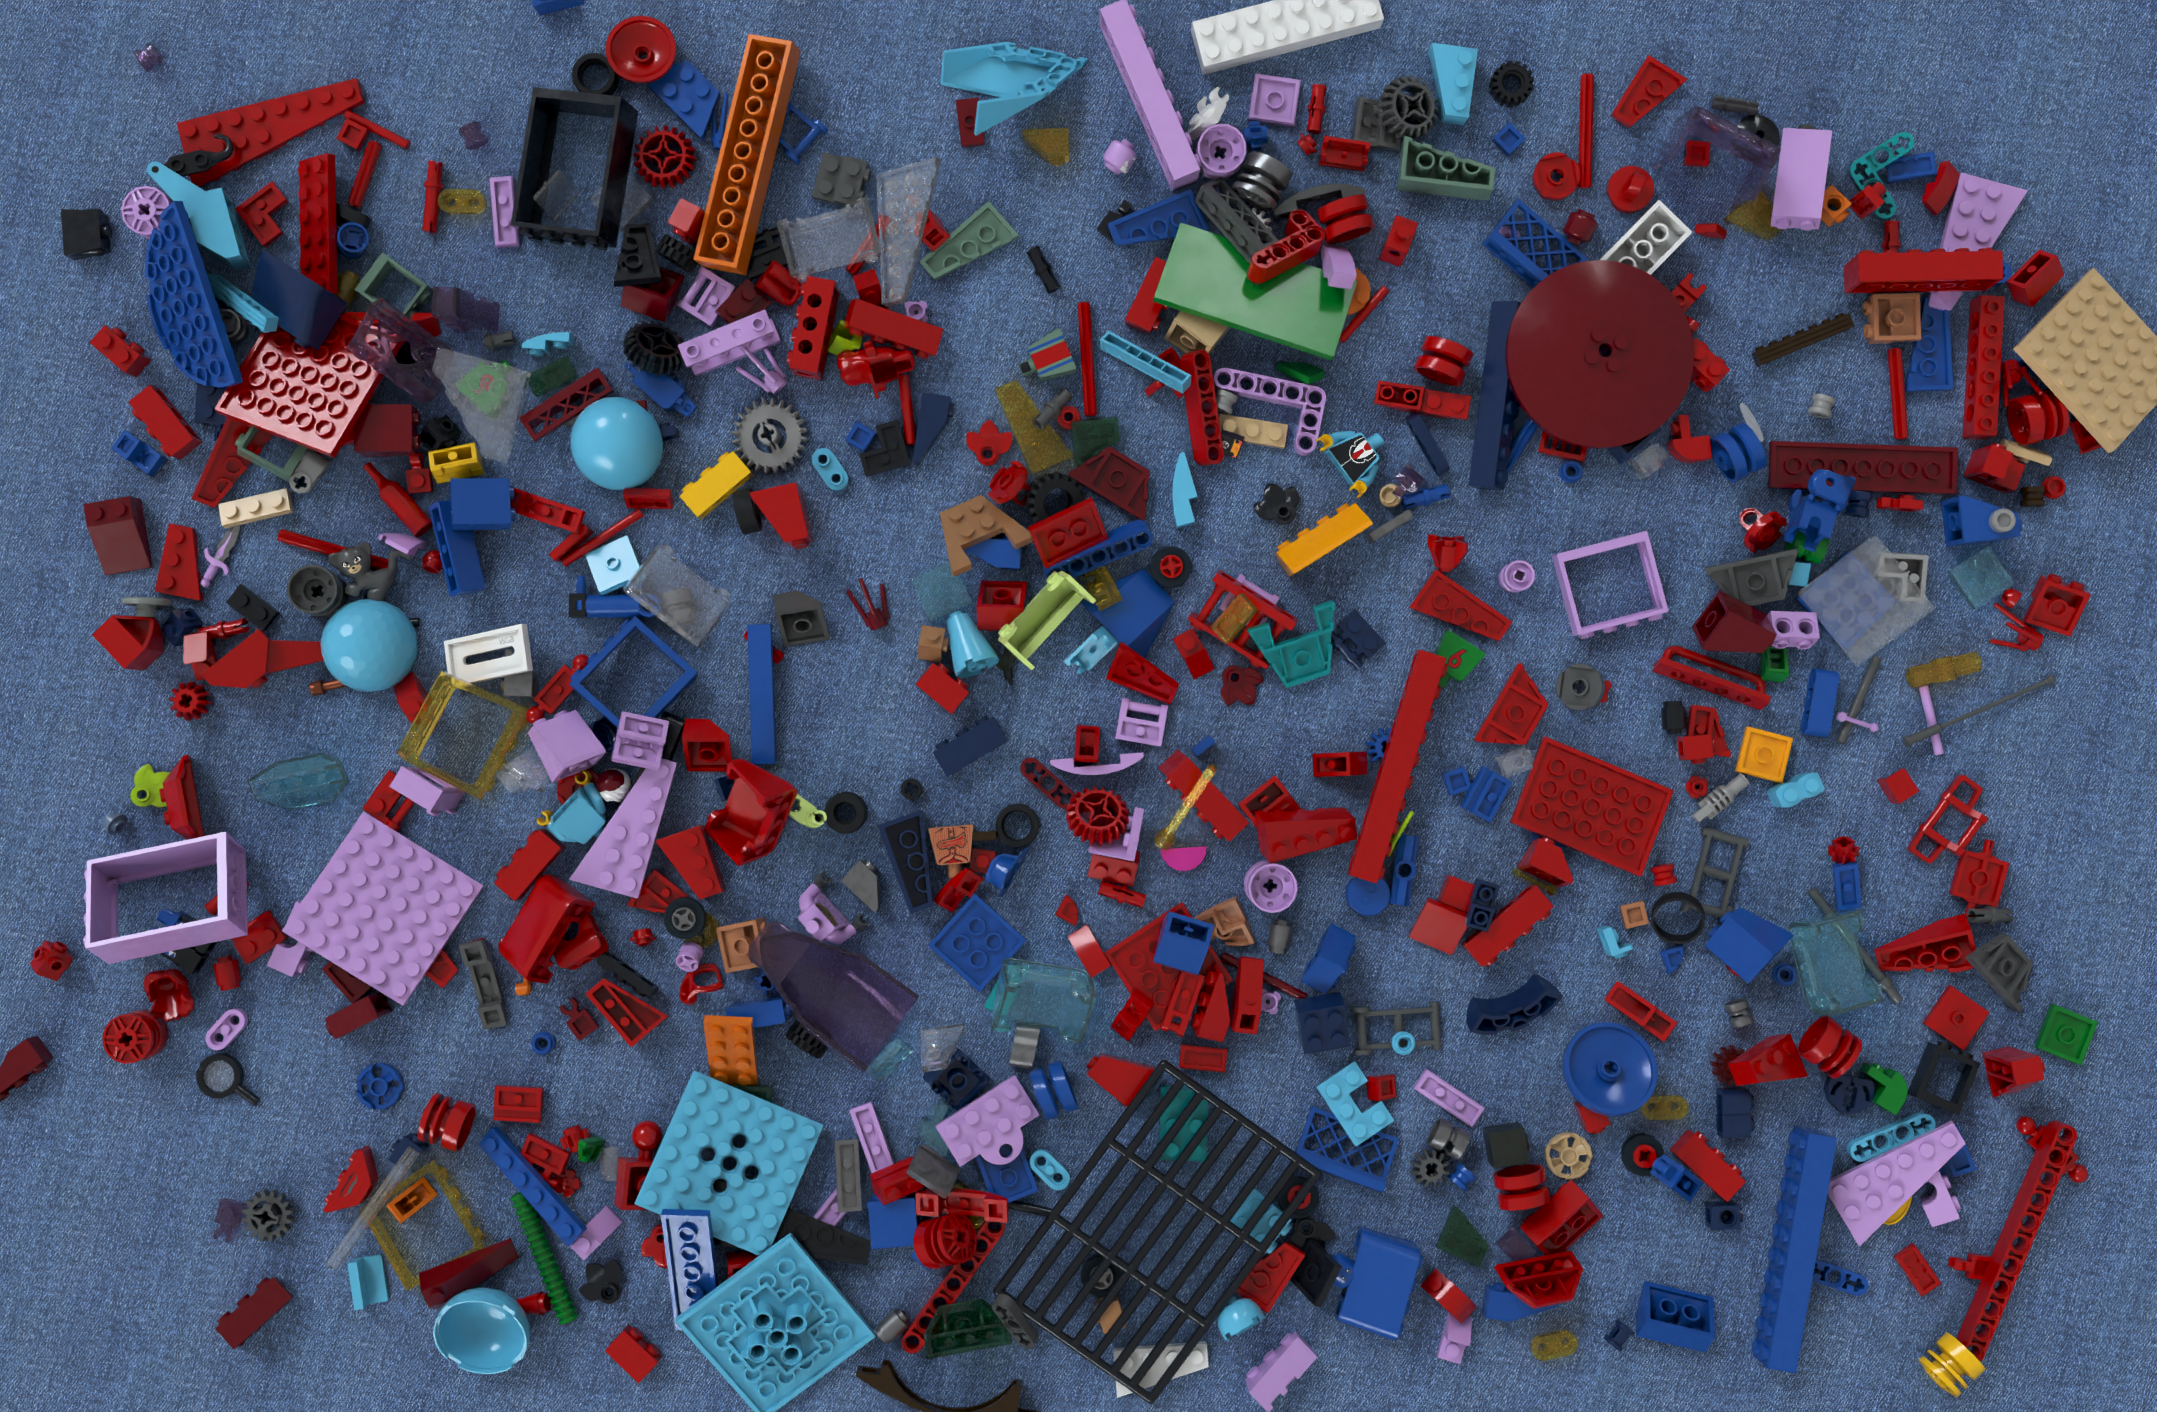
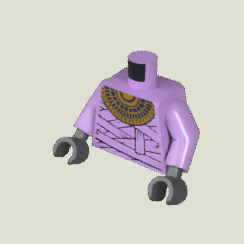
M822 871L814 878L815 884L812 883L799 897L801 912L798 919L818 942L828 941L841 944L856 934V931H864L870 924V921L862 923L860 919L865 914L861 913L853 921V925L850 924L828 897L820 891L819 888H824L832 881V877L825 881L822 875L826 871Z

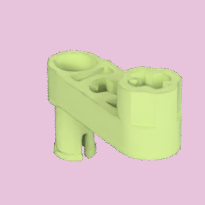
M797 794L795 800L798 801L797 806L799 810L790 811L789 816L808 828H817L823 825V821L827 820L826 813L817 810L814 805ZM814 815H818V822L815 820Z

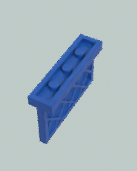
M1519 198L1515 200L1492 232L1481 243L1532 288L1553 272L1566 267V255L1572 254L1579 260L1577 263L1588 259ZM1516 208L1524 213L1525 221H1515L1514 211ZM1537 224L1541 227L1542 236H1532L1531 225ZM1526 225L1527 237H1517L1516 226ZM1504 226H1510L1512 238H1505L1498 231ZM1543 240L1544 252H1534L1533 241ZM1548 240H1556L1559 243L1560 251H1550ZM1528 241L1529 253H1522L1518 248V242ZM1560 255L1562 267L1552 268L1551 256ZM1545 256L1547 268L1538 267L1535 257Z
M1311 1106L1297 1149L1294 1152L1321 1171L1384 1193L1385 1182L1399 1138L1378 1131L1374 1134L1379 1136L1378 1138L1374 1139L1371 1136L1370 1142L1362 1146L1358 1145L1356 1149L1344 1153L1339 1141L1348 1136L1346 1134L1337 1138L1332 1126L1339 1122L1334 1114ZM1314 1113L1322 1115L1327 1125L1315 1130L1312 1124ZM1328 1118L1333 1119V1120H1336V1121L1330 1123V1121H1329ZM1329 1128L1334 1140L1322 1145L1317 1133ZM1314 1135L1320 1147L1313 1151L1304 1149L1303 1146L1306 1138ZM1383 1138L1392 1141L1390 1150L1381 1155L1376 1142ZM1336 1143L1341 1156L1331 1159L1324 1148ZM1373 1144L1378 1157L1366 1161L1361 1149ZM1321 1150L1323 1155H1320L1316 1152ZM1358 1151L1363 1164L1353 1167L1346 1156ZM1343 1158L1345 1163L1339 1162L1338 1160ZM1379 1159L1384 1167L1381 1177L1372 1174L1369 1164ZM1366 1167L1368 1172L1361 1170V1168Z

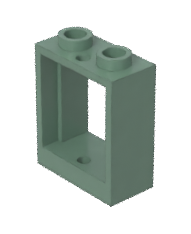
M383 252L354 289L393 318H411L413 313H418L422 305H426L430 301L431 293L434 291ZM393 267L421 287L401 315L373 296Z
M249 426L250 428L246 435L241 433L235 443L238 446L237 454L289 482L301 458L309 448L298 444L282 469L247 450L260 430Z

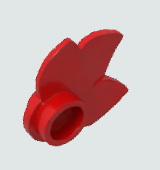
M990 419L981 426L979 433L967 432L966 435L968 448L976 453L977 460L985 466L995 464L999 459V455L1006 453L1010 449L1013 439L1011 432L999 434L996 425ZM985 451H991L992 457L987 459L983 454Z
M659 1224L652 1229L650 1237L642 1242L641 1253L643 1257L653 1256L654 1261L659 1267L667 1269L664 1238L658 1237V1235H663L662 1224Z

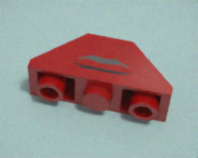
M369 1146L359 1150L356 1149L349 1159V1162H351L347 1170L344 1169L337 1179L338 1186L335 1190L332 1189L324 1201L327 1203L323 1209L324 1212L328 1213L356 1206L368 1199L379 1180Z

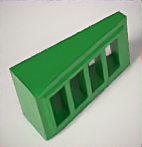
M1775 646L1767 647L1761 653V680L1782 683L1789 676L1788 647L1783 649H1777ZM1770 651L1780 652V654L1770 653Z

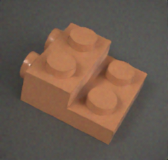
M1920 293L1873 294L1867 298V301H1864L1862 312L1863 315H1867V324L1864 325L1863 336L1868 338V344H1891L1893 342L1921 340Z
M765 917L716 928L725 973L775 963L774 958L777 952L775 946L770 943L769 935H771L772 929L770 923L766 922Z

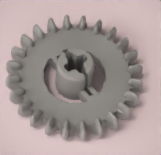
M762 398L761 406L753 401L754 409L751 410L745 406L747 415L738 413L742 422H734V425L739 430L731 432L738 437L732 443L740 445L735 450V453H744L740 459L742 461L749 459L748 468L756 464V472H759L764 467L765 474H768L771 468L777 474L780 466L784 471H787L786 464L789 463L794 466L793 458L801 459L798 451L806 450L801 443L808 441V438L802 436L808 429L800 428L805 420H796L800 412L796 411L791 414L793 406L789 404L788 407L784 408L785 403L783 400L780 401L778 406L774 398H771L769 405L764 398ZM767 420H776L786 429L787 438L781 449L778 445L781 441V434ZM759 424L761 427L758 430V439L763 445L771 447L773 453L762 452L754 443V431ZM766 428H767L771 433H774V434L771 435V437H772L771 440H772L773 443H771L767 438H765V437L767 436V433H766L767 430H766Z

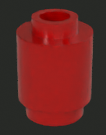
M232 955L217 958L218 963L213 964L217 986H220L221 991L241 987L240 981L242 979L238 959L232 960Z

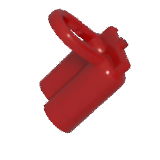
M776 260L770 263L766 272L761 275L756 283L757 288L780 305H786L788 308L800 298L801 280Z

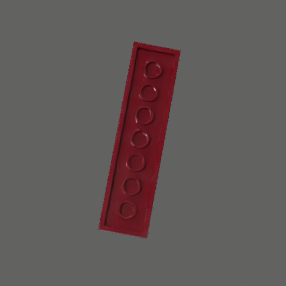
M1769 442L1768 488L1809 490L1808 480L1816 470L1823 469L1845 477H1855L1856 482L1852 490L1954 495L1957 494L1958 447ZM1826 480V484L1831 487L1832 483Z

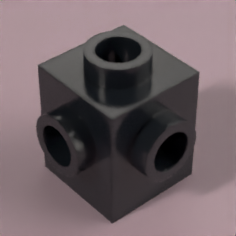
M445 415L439 419L434 417L429 420L422 430L420 437L427 449L434 451L456 446L458 444L457 439L462 432L448 415Z

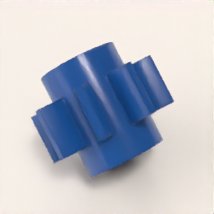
M1260 121L1248 122V128L1242 129L1246 146H1250L1251 151L1262 150V144L1268 143L1267 127L1261 126Z
M771 966L767 972L762 967L760 969L762 975L754 976L753 978L758 981L755 990L761 988L764 996L769 990L776 994L775 986L783 985L778 978L782 973L776 974L773 972L774 966ZM766 977L773 978L771 985L764 984L763 981L766 979Z

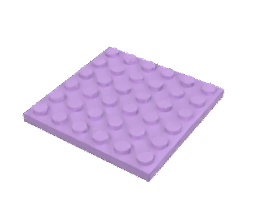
M363 811L282 932L397 1003L405 1006L484 888V885Z

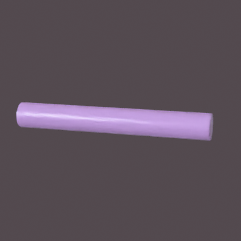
M1926 685L1918 688L1927 726L1930 727L1937 724L1929 687ZM1940 734L1931 736L1934 755L1944 754Z

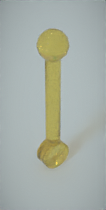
M1519 868L1512 870L1513 876H1520L1545 889L1549 895H1554L1557 892L1555 886H1547L1522 873Z

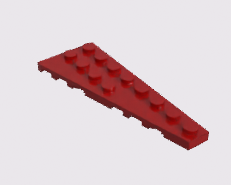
M355 78L178 122L177 126L184 153L198 150L216 153L224 151L226 143L221 139H215V134L228 136L234 146L233 153L229 159L219 162L206 172L189 175L191 183L201 188L212 181L217 182L229 172L241 169V166L254 159L258 160L287 145L286 142L296 137L304 136L305 132L316 126L321 127L326 124V121L335 116L343 115L347 110L351 111L364 104L360 81Z

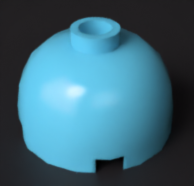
M1234 1296L1218 1315V1327L1224 1340L1228 1341L1233 1335L1236 1334L1238 1336L1258 1324L1257 1318L1264 1320L1266 1317L1253 1300L1248 1298L1237 1300Z

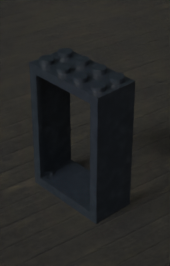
M533 87L510 226L517 229L519 234L528 236V240L534 242H542V239H545L557 245H564V242H570L571 245L585 248L586 245H593V248L599 250H607L608 247L616 248L638 111L621 96ZM559 112L613 118L595 231L541 224Z

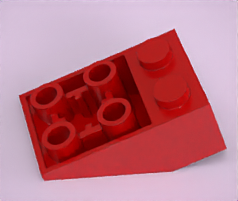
M1272 775L1237 803L1256 829L1255 811L1273 812V810H1283L1285 812L1301 809L1276 775Z

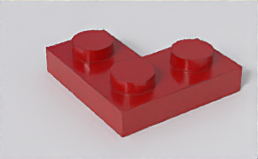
M271 181L236 207L235 210L262 246L266 248L284 234L271 215L289 201L278 186Z

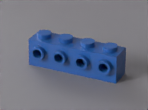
M450 500L437 501L430 505L428 508L450 597L476 594L486 589V579L480 567V554L476 550L474 542V530H452Z

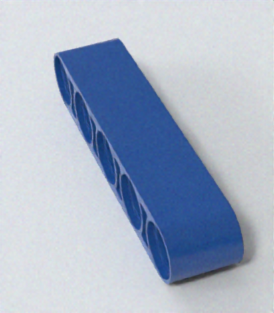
M1135 520L1106 532L1109 539L1045 569L1042 563V568L1046 579L1053 573L1051 570L1058 568L1056 570L1057 573L1063 571L1072 578H1075L1149 547L1153 542V535L1145 521Z

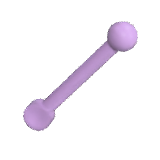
M1838 712L1836 715L1838 721L1846 720L1867 727L1872 732H1876L1879 729L1878 724H1869L1848 717L1845 712Z

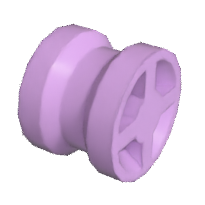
M694 942L684 943L676 958L677 966L687 972L695 971L704 953L702 947Z

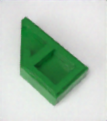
M1277 362L1276 369L1307 385L1324 378L1325 370L1305 362Z
M599 1136L580 1139L578 1142V1160L584 1163L596 1161L605 1140Z

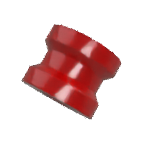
M1674 863L1650 867L1655 877L1653 881L1654 886L1678 882L1677 877L1673 874Z

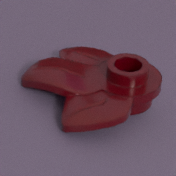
M1229 665L1222 672L1224 684L1220 691L1221 698L1228 706L1233 704L1236 699L1244 704L1253 705L1257 696L1254 686L1262 683L1264 678L1260 672L1252 667L1242 669L1237 665ZM1236 673L1237 679L1231 681V675Z

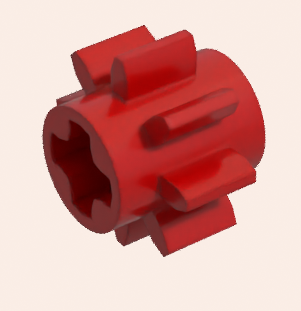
M1841 836L1832 840V845L1828 846V855L1832 856V861L1837 864L1842 863L1845 865V862L1854 863L1855 857L1859 856V847L1855 846V840Z
M580 1124L563 1130L564 1137L559 1140L563 1150L569 1148L570 1152L573 1153L578 1151L580 1139L591 1138L588 1128L581 1129Z

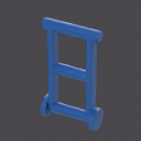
M788 102L785 118L792 112L811 128L794 148L781 137L779 139V144L786 149L784 154L794 164L798 165L801 162L798 157L820 132L826 134L828 129L816 118L812 121L809 120Z

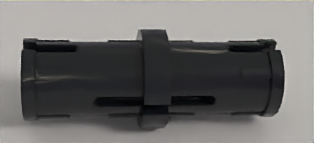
M1035 246L1028 250L1026 254L1035 268L1034 273L1037 277L1039 276L1047 293L1050 294L1058 290L1061 286L1051 270L1053 268L1051 263H1048L1040 246Z

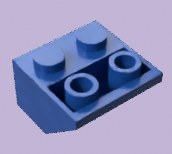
M1169 911L1163 918L1153 962L1198 975L1210 945L1214 924Z

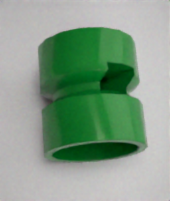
M1799 531L1796 532L1792 543L1786 542L1785 550L1797 548L1796 558L1803 556L1805 561L1819 564L1823 560L1829 545V539L1823 538L1818 543L1815 552L1804 549L1805 535Z

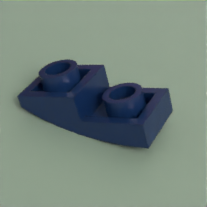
M1478 878L1475 879L1465 919L1466 926L1488 932L1495 909L1493 907L1500 885Z

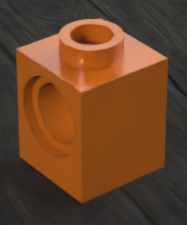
M1833 185L1824 191L1821 220L1828 227H1831L1835 222L1838 224L1843 222L1848 217L1849 213L1847 211L1852 204ZM1827 205H1834L1837 211L1830 210Z

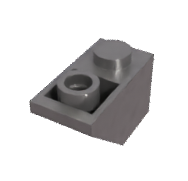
M505 649V654H502V657L513 655L514 650ZM533 669V671L502 677L500 687L501 691H504L503 696L536 697L538 673Z

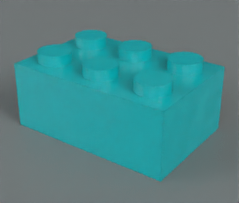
M1160 1085V1101L1172 1085ZM1187 1086L1182 1087L1160 1117L1159 1142L1195 1095V1092ZM1205 1099L1201 1101L1159 1160L1175 1161L1208 1117V1101ZM1207 1134L1187 1161L1204 1162L1207 1155Z

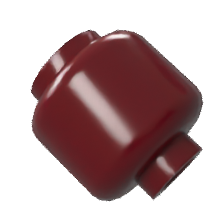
M1578 209L1577 212H1571L1563 228L1564 234L1569 236L1567 241L1579 246L1581 242H1590L1598 226V222L1594 219L1595 215Z

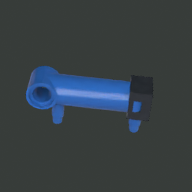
M584 576L577 577L576 593H569V617L634 618L636 616L637 618L654 619L661 616L664 612L662 600L653 594H644L643 577L635 581L634 595L586 594ZM654 600L656 604L654 611L647 612V602Z

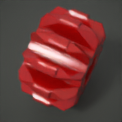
M189 681L188 684L180 683L179 689L174 688L172 690L175 697H170L168 700L174 702L170 709L177 711L176 717H184L185 721H191L193 718L199 720L202 718L201 713L207 714L209 712L205 706L212 704L211 701L206 700L211 693L203 692L204 685H196V682Z

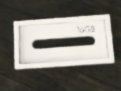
M527 624L513 625L444 641L449 687H459L533 671ZM511 646L514 648V654L511 656L470 665L466 664L468 656Z

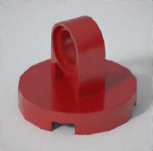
M1637 166L1620 168L1607 182L1606 194L1611 201L1610 204L1613 208L1623 213L1630 214L1640 211L1649 204L1653 197L1654 184L1652 178L1647 171Z
M1019 461L1010 462L1012 466L1008 469L1003 466L994 475L989 484L992 490L988 492V496L998 504L1011 500L1018 505L1025 506L1027 496L1022 501H1019L1017 494L1023 488L1026 492L1031 488L1025 483L1028 477V469Z
M1746 508L1739 516V522L1747 531L1744 538V546L1752 553H1757L1756 551L1759 548L1764 551L1773 545L1782 535L1779 532L1781 526L1786 527L1787 524L1786 519L1777 511L1763 515L1755 508ZM1756 515L1757 520L1755 523L1750 525L1745 523L1747 516Z

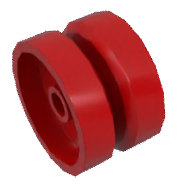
M1359 194L1341 198L1317 210L1320 224L1327 226L1324 229L1326 244H1338L1353 240L1369 233L1375 228L1372 215L1364 214L1369 208L1366 195Z
M1426 336L1421 347L1425 355L1417 357L1413 369L1418 374L1432 381L1448 386L1460 387L1466 375L1462 368L1470 365L1474 354L1465 346L1454 341L1436 336Z
M1525 1164L1507 1167L1494 1172V1185L1497 1189L1502 1190L1497 1194L1499 1208L1511 1211L1525 1210L1550 1202L1549 1188L1542 1184L1547 1179L1545 1167L1539 1164Z

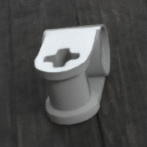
M308 449L290 477L289 485L291 489L297 493L310 492L329 466L330 460L314 450ZM305 477L307 486L297 488L299 485L296 482L297 478L303 479Z

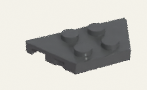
M1793 548L1705 567V571L1722 592L1750 606L1783 600L1786 596L1798 550Z
M1999 934L1968 954L1965 959L2013 1011L2020 1012L2023 1006L2018 1004L2021 990L2026 991L2028 976L2033 962L2009 935Z

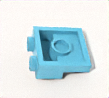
M1254 1188L1230 1221L1242 1229L1265 1198V1195ZM1272 1203L1249 1235L1261 1242L1283 1213L1281 1208ZM1291 1218L1286 1223L1281 1232L1278 1234V1236L1275 1238V1240L1279 1237L1280 1234L1282 1236H1285L1289 1232V1230L1292 1227V1225L1290 1224L1292 1220ZM1275 1240L1272 1242V1244L1265 1252L1268 1255L1271 1254L1277 1246Z

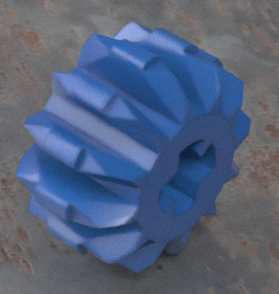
M1378 728L1379 737L1375 733H1371L1370 737L1374 742L1366 741V745L1372 746V749L1367 750V754H1375L1371 758L1372 762H1376L1380 758L1379 766L1384 754L1381 751L1383 748L1381 743H1387L1391 728H1387L1386 733H1384L1382 728Z

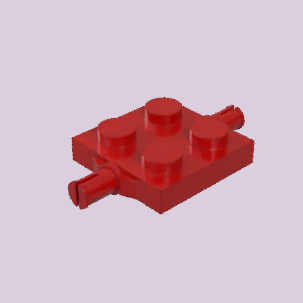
M1985 839L1982 852L1974 853L1965 850L1964 856L1958 858L1949 894L1960 897L1968 902L1965 915L1970 908L1976 909L1977 905H1988L1996 908L1998 906L2010 863L1998 860L1992 855L1995 841Z

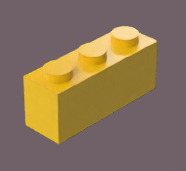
M734 451L730 454L726 452L721 455L717 460L719 462L713 468H706L700 474L701 478L695 483L690 482L682 489L681 499L701 520L754 476Z

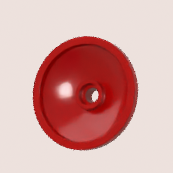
M634 16L621 21L612 29L606 41V57L610 67L619 77L632 83L645 84L654 82L668 73L676 58V43L671 31L661 21L648 16ZM641 55H647L645 59H640Z

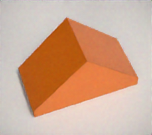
M422 1177L386 1206L401 1224L438 1194L428 1181Z

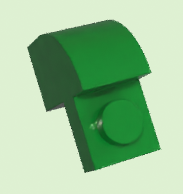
M1863 1063L1859 1071L1878 1083L1875 1087L1872 1102L1885 1111L1897 1115L1907 1097L1905 1079L1899 1072L1888 1068L1885 1070L1876 1063H1873L1872 1066Z

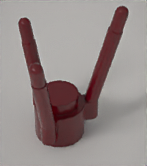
M859 578L861 589L870 609V612H867L868 616L852 592L847 590L846 593L863 618L866 627L870 626L871 631L889 625L887 619L890 616L887 609L884 584H880L881 612L880 608H874L864 580Z

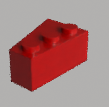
M704 825L655 840L700 900L726 891L709 837L704 831Z

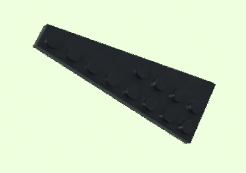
M717 1179L713 1183V1187L717 1191H723L727 1187V1183ZM788 1207L772 1246L791 1232L812 1258L868 1265L870 1240ZM713 1237L714 1245L739 1248Z

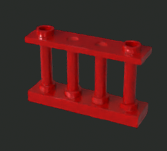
M1219 569L1212 580L1216 583L1213 593L1199 615L1192 611L1187 620L1191 622L1190 625L1199 631L1205 630L1249 658V662L1253 666L1267 669L1269 663L1261 651L1258 650L1256 652L1246 645L1251 637L1247 632V628L1259 625L1263 617L1266 618L1268 616L1275 620V626L1271 630V634L1275 643L1283 630L1289 629L1292 631L1298 618ZM1229 591L1235 595L1234 598L1236 600L1220 625L1216 627L1206 619L1222 594ZM1248 603L1255 608V614L1237 640L1226 633L1242 606Z

